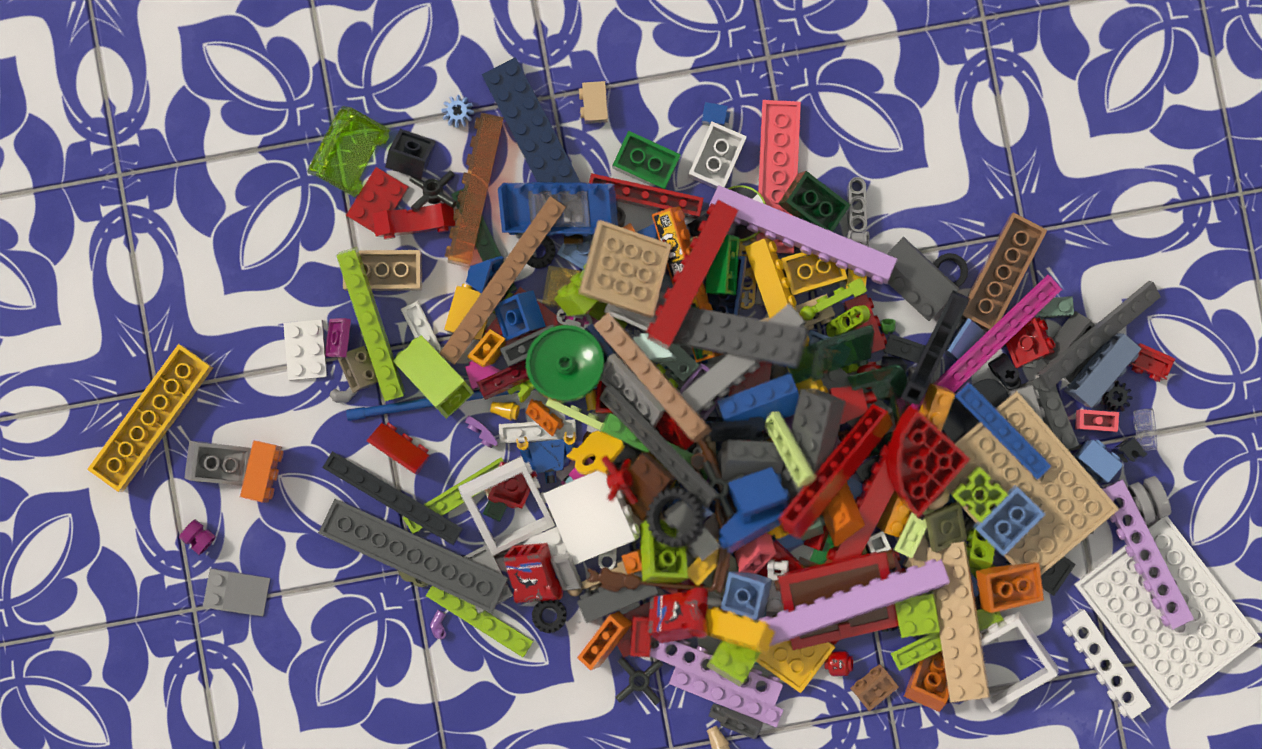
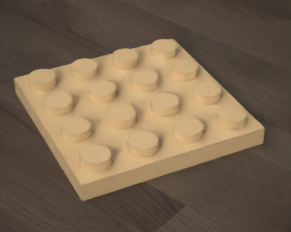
M599 220L594 232L578 294L652 318L671 244Z

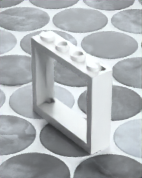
M522 456L458 486L461 496L492 556L555 526L552 513L545 505L547 502L543 495L544 492H539L540 484L536 477L532 478L530 473L533 470L529 462H524ZM522 472L544 517L494 540L472 496Z
M1020 612L1015 615H1008L1004 618L1003 622L999 624L994 623L988 627L986 632L982 634L980 632L982 646L1017 626L1045 667L994 697L982 698L992 713L1058 676L1057 665Z

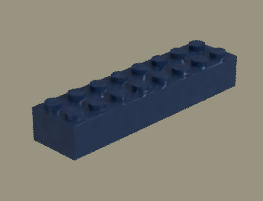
M516 57L483 73V80L536 182L581 183ZM543 194L546 201L550 196L556 200L555 194ZM562 194L563 205L566 206L580 199L581 194Z

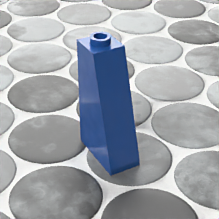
M782 504L755 513L751 515V521L745 524L737 512L719 530L718 542L723 549L726 548L730 554L781 525L779 517L787 507L783 508Z

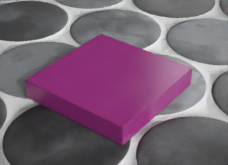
M336 318L329 320L325 357H347L351 319Z

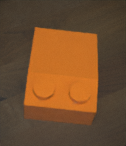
M1038 562L997 566L976 571L980 605L983 610L993 613L1044 601Z
M942 650L916 663L904 697L938 712L945 706L949 697Z

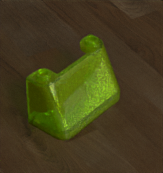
M342 106L334 117L309 164L307 173L355 197L363 188L360 177L376 147L388 141L390 129L352 107Z

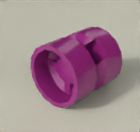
M194 519L182 531L179 538L185 544H191V549L198 555H201L212 544L216 536L209 530H204V526Z

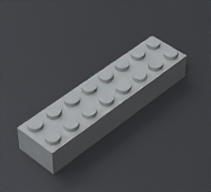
M790 304L769 320V322L805 328L804 325L806 324ZM727 355L681 393V395L700 416L699 413L703 409L707 411L716 404L714 402L715 399L725 397L730 392L729 388L733 384L737 386L746 379L744 377L745 374L756 371L760 367L758 363L761 361Z

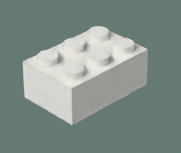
M711 122L688 177L717 189L718 185L725 188L747 136Z

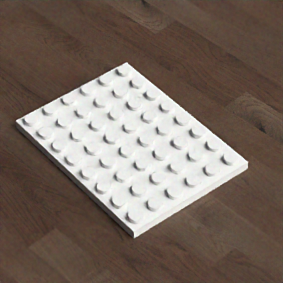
M1166 516L1154 522L1148 527V530L1194 618L1193 620L1175 629H1169L1163 625L1160 619L1162 614L1159 609L1156 610L1151 601L1153 599L1152 594L1144 588V579L1141 574L1138 575L1134 568L1136 563L1133 557L1130 558L1125 550L1127 545H1124L1074 583V586L1167 708H1171L1261 638L1169 517ZM1139 535L1132 539L1134 543L1139 541ZM1142 550L1140 553L1143 561L1148 558L1146 550ZM1155 567L1149 570V575L1152 578L1157 575ZM1162 584L1158 587V593L1163 595L1166 592V587ZM1173 602L1167 605V610L1171 613L1175 609Z

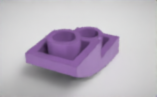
M468 415L465 423L469 424L467 428L477 433L479 429L482 430L479 436L482 439L481 443L490 448L493 445L498 446L499 443L493 434L482 423Z

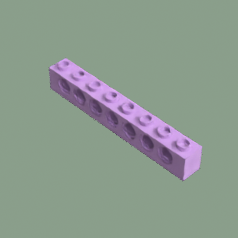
M1118 480L1102 488L1112 502L1117 497L1122 501L1121 507L1118 508L1119 510L1109 519L1112 523L1115 522L1118 528L1116 530L1118 537L1121 540L1124 539L1127 545L1125 550L1130 558L1133 557L1136 563L1134 568L1138 575L1141 574L1144 579V588L1152 594L1153 599L1151 601L1156 610H1160L1162 614L1160 619L1163 625L1169 629H1175L1193 620L1194 618L1124 481ZM1125 515H1128L1131 519L1128 526H1125L1122 522ZM1135 532L1140 537L1137 543L1131 540V536ZM1142 550L1148 552V558L1144 561L1140 557ZM1152 567H1155L1157 570V575L1154 578L1149 575V570ZM1163 584L1166 587V592L1160 595L1158 587ZM1173 602L1175 605V609L1173 612L1169 613L1167 610L1168 603Z
M683 639L666 643L659 642L656 647L650 648V656L772 706H775L783 684L779 682L780 678L770 674L768 677L761 675L762 671L753 667L748 674V680L742 685L737 686L710 668L704 669L702 667V662L712 657L711 654H708V649L697 646V649L690 646V642ZM670 644L675 645L677 648L676 652L672 655L666 653V648ZM693 652L694 659L691 662L685 661V653ZM758 681H765V688L758 691L756 683Z

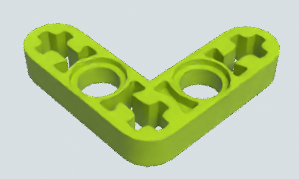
M865 305L851 308L831 320L826 326L828 337L843 342L844 345L850 348L843 365H840V368L846 373L856 372L859 368V362L848 333L869 320L870 311ZM847 317L850 319V326L846 324Z

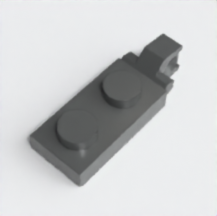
M717 704L712 705L708 715L721 723L720 726L752 739L757 738L763 726L761 721Z

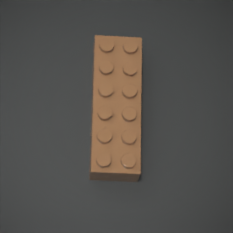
M1014 212L1009 215L967 296L970 300L961 317L962 319H971L987 332L1002 319L1047 232L1046 229Z

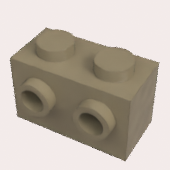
M365 346L348 351L347 357L337 358L353 393L378 382Z

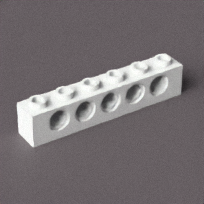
M1084 609L1078 610L1062 621L1064 632L1068 637H1073L1075 648L1079 653H1084L1086 664L1090 669H1095L1097 680L1101 685H1106L1108 688L1107 694L1112 701H1117L1120 706L1118 710L1123 717L1127 716L1133 719L1151 707ZM1084 627L1087 634L1084 638H1080L1078 631ZM1095 643L1098 650L1095 654H1091L1089 647ZM1103 660L1109 662L1106 670H1102L1100 667ZM1114 676L1120 678L1117 686H1113L1111 682ZM1125 692L1131 694V699L1128 702L1123 701V694Z

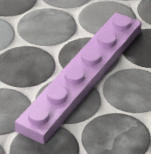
M676 666L669 681L670 685L774 727H777L784 710Z

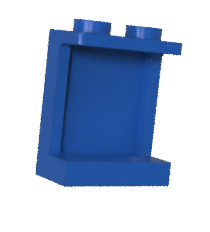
M772 467L728 483L729 494L744 524L750 522L751 515L780 504H782L783 508L788 507L787 500L790 499L786 488H782L781 477L779 473L774 472Z

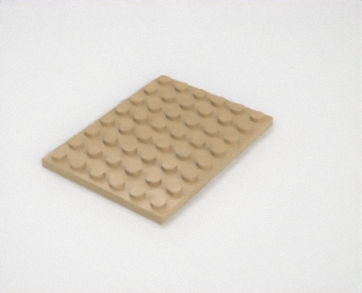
M1015 391L996 410L1051 467L1037 480L979 422L954 443L971 460L948 484L947 488L949 493H951L960 483L966 485L970 481L967 476L977 466L991 478L988 483L991 485L994 482L997 483L1006 493L1016 485L1045 515L1004 556L1012 565L1038 562L1040 574L1042 575L1119 509L1023 397ZM981 489L980 491L977 490V491L975 492V493H976V496H975L976 499H977V497H979V498H982V497H983V495H982V491H983V490H982V489ZM968 503L965 506L961 504L962 508L977 523L978 520L967 510L970 505ZM993 503L988 509H991L995 505V503Z

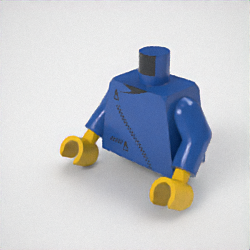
M565 432L564 439L528 443L527 437L524 436L525 442L519 443L517 438L516 444L520 449L524 462H529L532 470L536 471V473H545L546 484L557 483L556 471L564 470V467L569 466L571 462L566 455L574 447L576 433L573 432V437L571 438L567 437V432Z

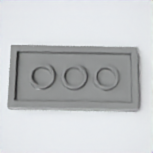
M613 353L608 357L604 365L601 381L606 387L611 384L655 429L665 408L648 388L642 384L637 376L629 370L624 362Z

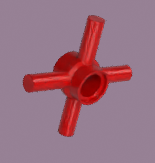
M607 455L603 456L601 461L610 473L606 477V482L610 489L607 499L611 502L614 501L618 491L622 490L629 502L635 504L638 499L629 488L633 482L632 475L629 472L631 460L625 459L619 470L616 469Z

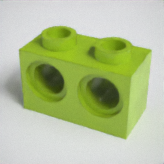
M973 527L969 535L966 536V541H968V547L966 548L969 567L979 570L990 568L993 564L995 547Z

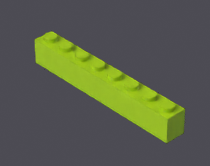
M358 247L341 251L336 257L384 401L404 396L405 389L397 365L393 362L394 356Z

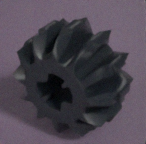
M1116 380L1113 388L1102 395L1101 398L1105 400L1101 401L1100 404L1104 405L1107 403L1106 411L1112 408V412H1117L1118 409L1123 412L1125 411L1124 406H1130V403L1126 400H1132L1133 397L1127 396L1131 389L1124 390L1126 383L1120 385L1119 381ZM1119 394L1118 400H1113L1112 396Z

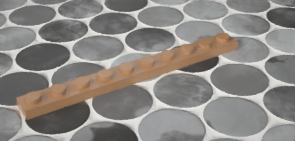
M551 196L548 198L439 353L441 356L456 365L566 209L564 205Z

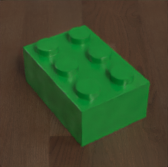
M628 131L614 160L612 169L652 187L666 189L681 154Z

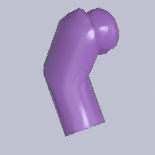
M437 610L430 623V628L436 639H444L446 637V631L442 625L446 614L440 610Z

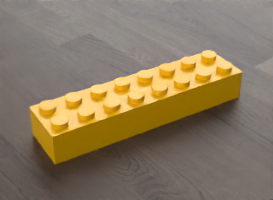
M178 344L87 470L117 492H124L214 367L183 345Z

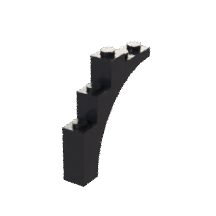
M954 290L952 291L901 397L902 399L916 406L920 405L968 305L969 297Z

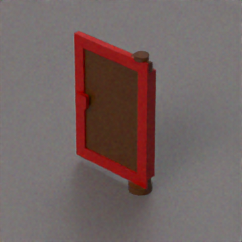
M891 550L872 552L786 572L777 576L778 580H774L776 592L780 591L784 610L792 612L799 605L807 603V606L815 604L814 601L819 598L825 597L827 600L833 598L834 593L844 591V593L850 592L854 586L860 584L863 587L870 585L869 582L874 579L881 578V581L888 579V575H890L889 570L895 569V562ZM895 603L790 639L792 650L899 626Z

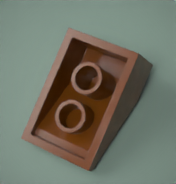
M650 451L642 453L629 469L633 479L632 485L629 488L638 501L635 504H631L627 497H624L626 504L630 506L631 510L641 520L647 517V511H650L648 506L654 502L652 499L658 497V493L669 489L677 479Z

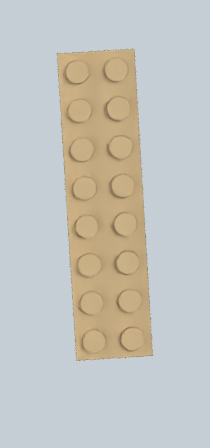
M966 542L952 543L950 547L938 552H933L931 547H926L928 561L936 559V561L942 560L950 581L947 586L933 590L940 625L939 633L950 702L988 698L990 693Z

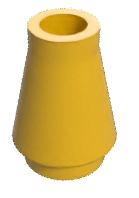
M492 402L490 413L497 414L510 421L513 419L517 420L520 411V405H517L515 402Z

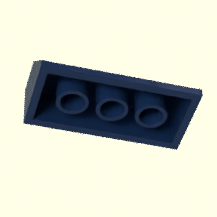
M738 256L736 295H713L707 293L712 311L739 316L747 263L746 256Z

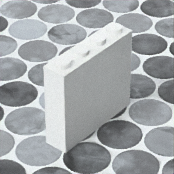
M599 471L543 493L574 564L625 545L640 537L639 526L637 523H634L632 510L624 500L625 494L622 490L618 491L615 500L609 501L607 496L610 489L606 482L607 475Z

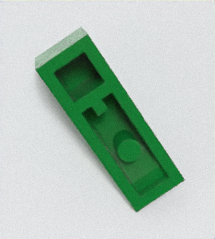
M725 236L707 273V280L705 282L706 293L713 295H736L740 237Z

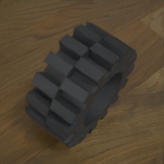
M546 236L541 243L546 248L545 255L541 258L532 256L527 265L540 269L552 263L556 250L549 236Z
M558 600L539 601L533 608L532 621L541 632L554 633L560 630L566 622L567 612L565 606ZM546 608H552L557 613V618L552 623H546L542 619V612Z

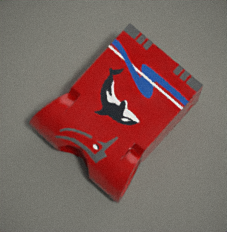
M548 542L512 546L504 556L503 560L512 588L514 589L515 603L562 599L563 590L560 582L555 578L556 572L551 562L552 557Z
M699 587L691 589L687 593L681 592L650 597L649 634L660 643L692 638V636L705 638L707 636L708 590Z

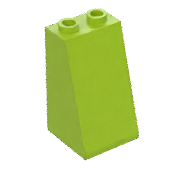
M422 335L413 339L410 345L404 351H400L393 360L446 419L474 394L468 384Z

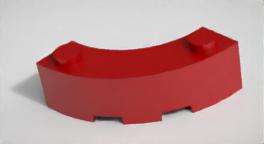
M445 203L424 206L417 212L401 209L385 210L372 214L375 236H383L384 240L394 239L397 235L437 230L438 233L447 232L449 227L456 226L454 210Z

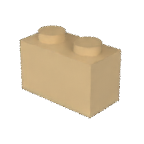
M605 81L582 83V88H579V99L584 102V107H580L581 119L585 118V124L608 122Z

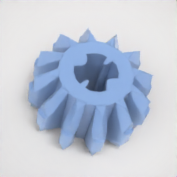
M457 95V100L454 101L451 96L449 97L451 103L445 101L444 105L447 108L441 110L442 113L446 114L443 116V119H449V126L455 122V127L459 128V123L462 122V125L465 127L466 122L464 120L472 121V118L468 115L474 114V111L470 110L473 104H466L468 101L466 97L461 101L460 95ZM457 108L458 110V108H461L462 114H457L456 116L454 109Z

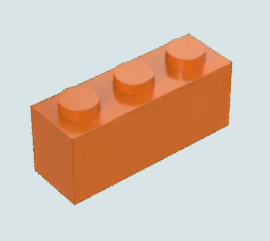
M619 611L610 614L577 658L589 670L600 667L632 626V623Z

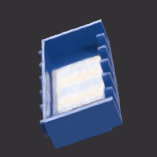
M531 182L503 183L498 188L502 233H509V235L524 233L550 196L564 205L566 209L549 231L548 236L562 233L565 236H572L574 234L591 236L594 234L599 220L618 226L614 184Z

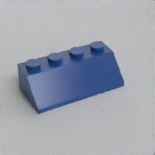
M790 373L717 402L725 421L749 420L750 417H763L765 422L769 415L776 411L781 413L783 419L795 415L800 394Z

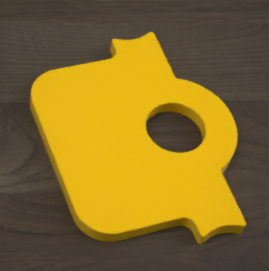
M595 431L578 448L573 447L566 456L568 459L575 461V468L580 474L587 475L599 471L607 475L609 471L601 461V458L607 455L611 462H613L624 449V443L620 439ZM596 456V459L592 464L588 466L584 465L585 461L589 457Z

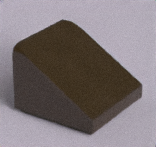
M564 235V246L583 245V235Z

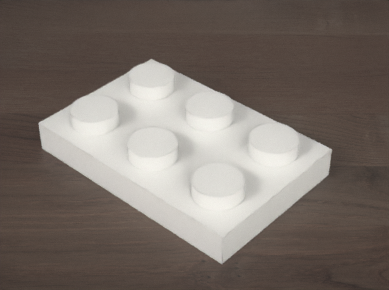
M323 320L283 323L288 380L327 377Z

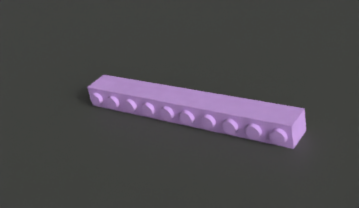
M718 185L711 200L713 204L720 200L739 210L732 222L733 224L745 225L748 230L755 233L758 231L764 233L765 237L771 240H781L788 247H798L805 254H815L824 262L832 261L841 269L846 270L849 268L858 276L872 278V281L875 283L887 284L896 265L897 258Z
M936 559L925 562L923 567L912 566L907 568L905 573L899 574V572L888 575V579L881 581V578L870 581L868 586L863 587L860 584L852 587L850 592L844 593V591L834 593L833 598L826 600L825 597L815 600V604L807 606V603L797 606L795 611L789 612L784 610L777 613L778 616L770 619V616L759 620L770 625L769 628L775 632L770 644L772 646L947 586L950 581L942 560L936 561Z

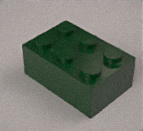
M807 171L797 174L778 203L791 215L831 232H834L851 205Z

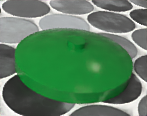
M560 325L547 329L533 341L526 357V370L530 382L541 395L557 402H571L585 397L598 385L604 371V355L598 341L588 331L573 325Z

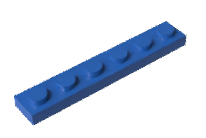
M969 382L955 395L1037 480L1051 467Z

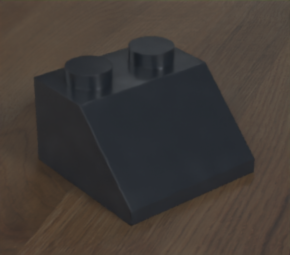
M400 129L389 148L385 168L422 179L428 167L436 140Z

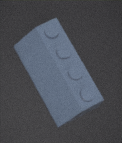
M1117 333L1097 350L1074 380L1065 388L1064 392L1086 407H1096L1101 402L1102 395L1113 388V382L1117 377H1121L1126 372L1128 364L1138 358V352L1141 348L1126 334Z

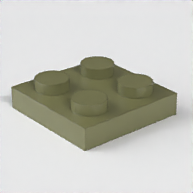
M954 502L925 515L931 551L938 552L950 547L952 543H958L967 539L960 503Z

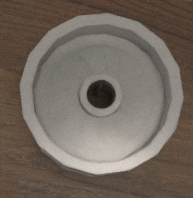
M1156 476L1144 479L1143 485L1136 482L1128 486V490L1145 524L1154 522L1155 515L1159 518L1171 515L1168 497Z

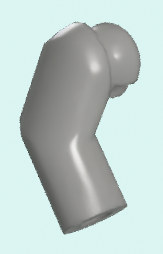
M350 387L346 391L333 389L330 392V397L336 403H346L357 392L353 393Z

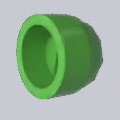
M883 319L880 321L883 333L888 334L890 332L892 334L895 331L896 321L894 319Z

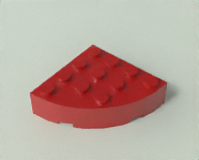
M909 405L894 430L890 443L888 462L894 490L908 510L919 518L971 459L920 411Z

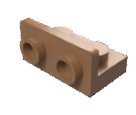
M879 664L877 667L872 668L862 679L856 681L850 689L866 709L871 711L899 687L888 672Z

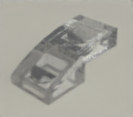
M1153 408L1134 410V429L1136 430L1137 441L1145 451L1157 450V433Z

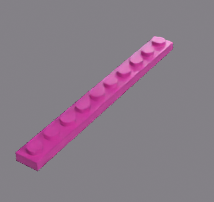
M1047 275L933 384L945 387L954 393L1062 290L1051 276ZM925 395L919 406L911 404V406L920 411Z

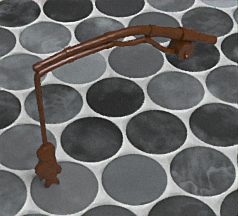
M706 439L700 440L699 445L703 452L701 454L696 453L691 457V465L703 478L699 469L703 468L702 463L709 460L716 477L721 478V472L717 465L719 463L712 448H709ZM715 483L719 494L722 493L723 486L720 483ZM728 492L726 498L732 508L731 500L729 498L730 494ZM714 499L716 500V517L721 529L724 525L720 515L719 499ZM733 514L728 517L726 516V523L733 517ZM721 546L718 548L717 567L711 587L643 582L641 577L635 574L625 575L620 572H612L607 567L602 568V573L599 574L593 569H587L591 575L587 580L591 583L599 581L602 584L601 588L612 592H618L624 587L629 590H635L640 585L687 590L701 587L706 588L708 592L717 590L718 593H722L730 565V554L726 548L723 549Z

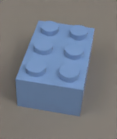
M1016 485L1007 492L1008 496L998 506L995 504L990 509L992 512L981 523L978 521L974 525L975 529L1003 556L1045 515Z

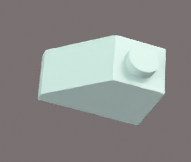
M649 333L639 334V337H633V340L653 363L676 361V356L668 349L646 339Z

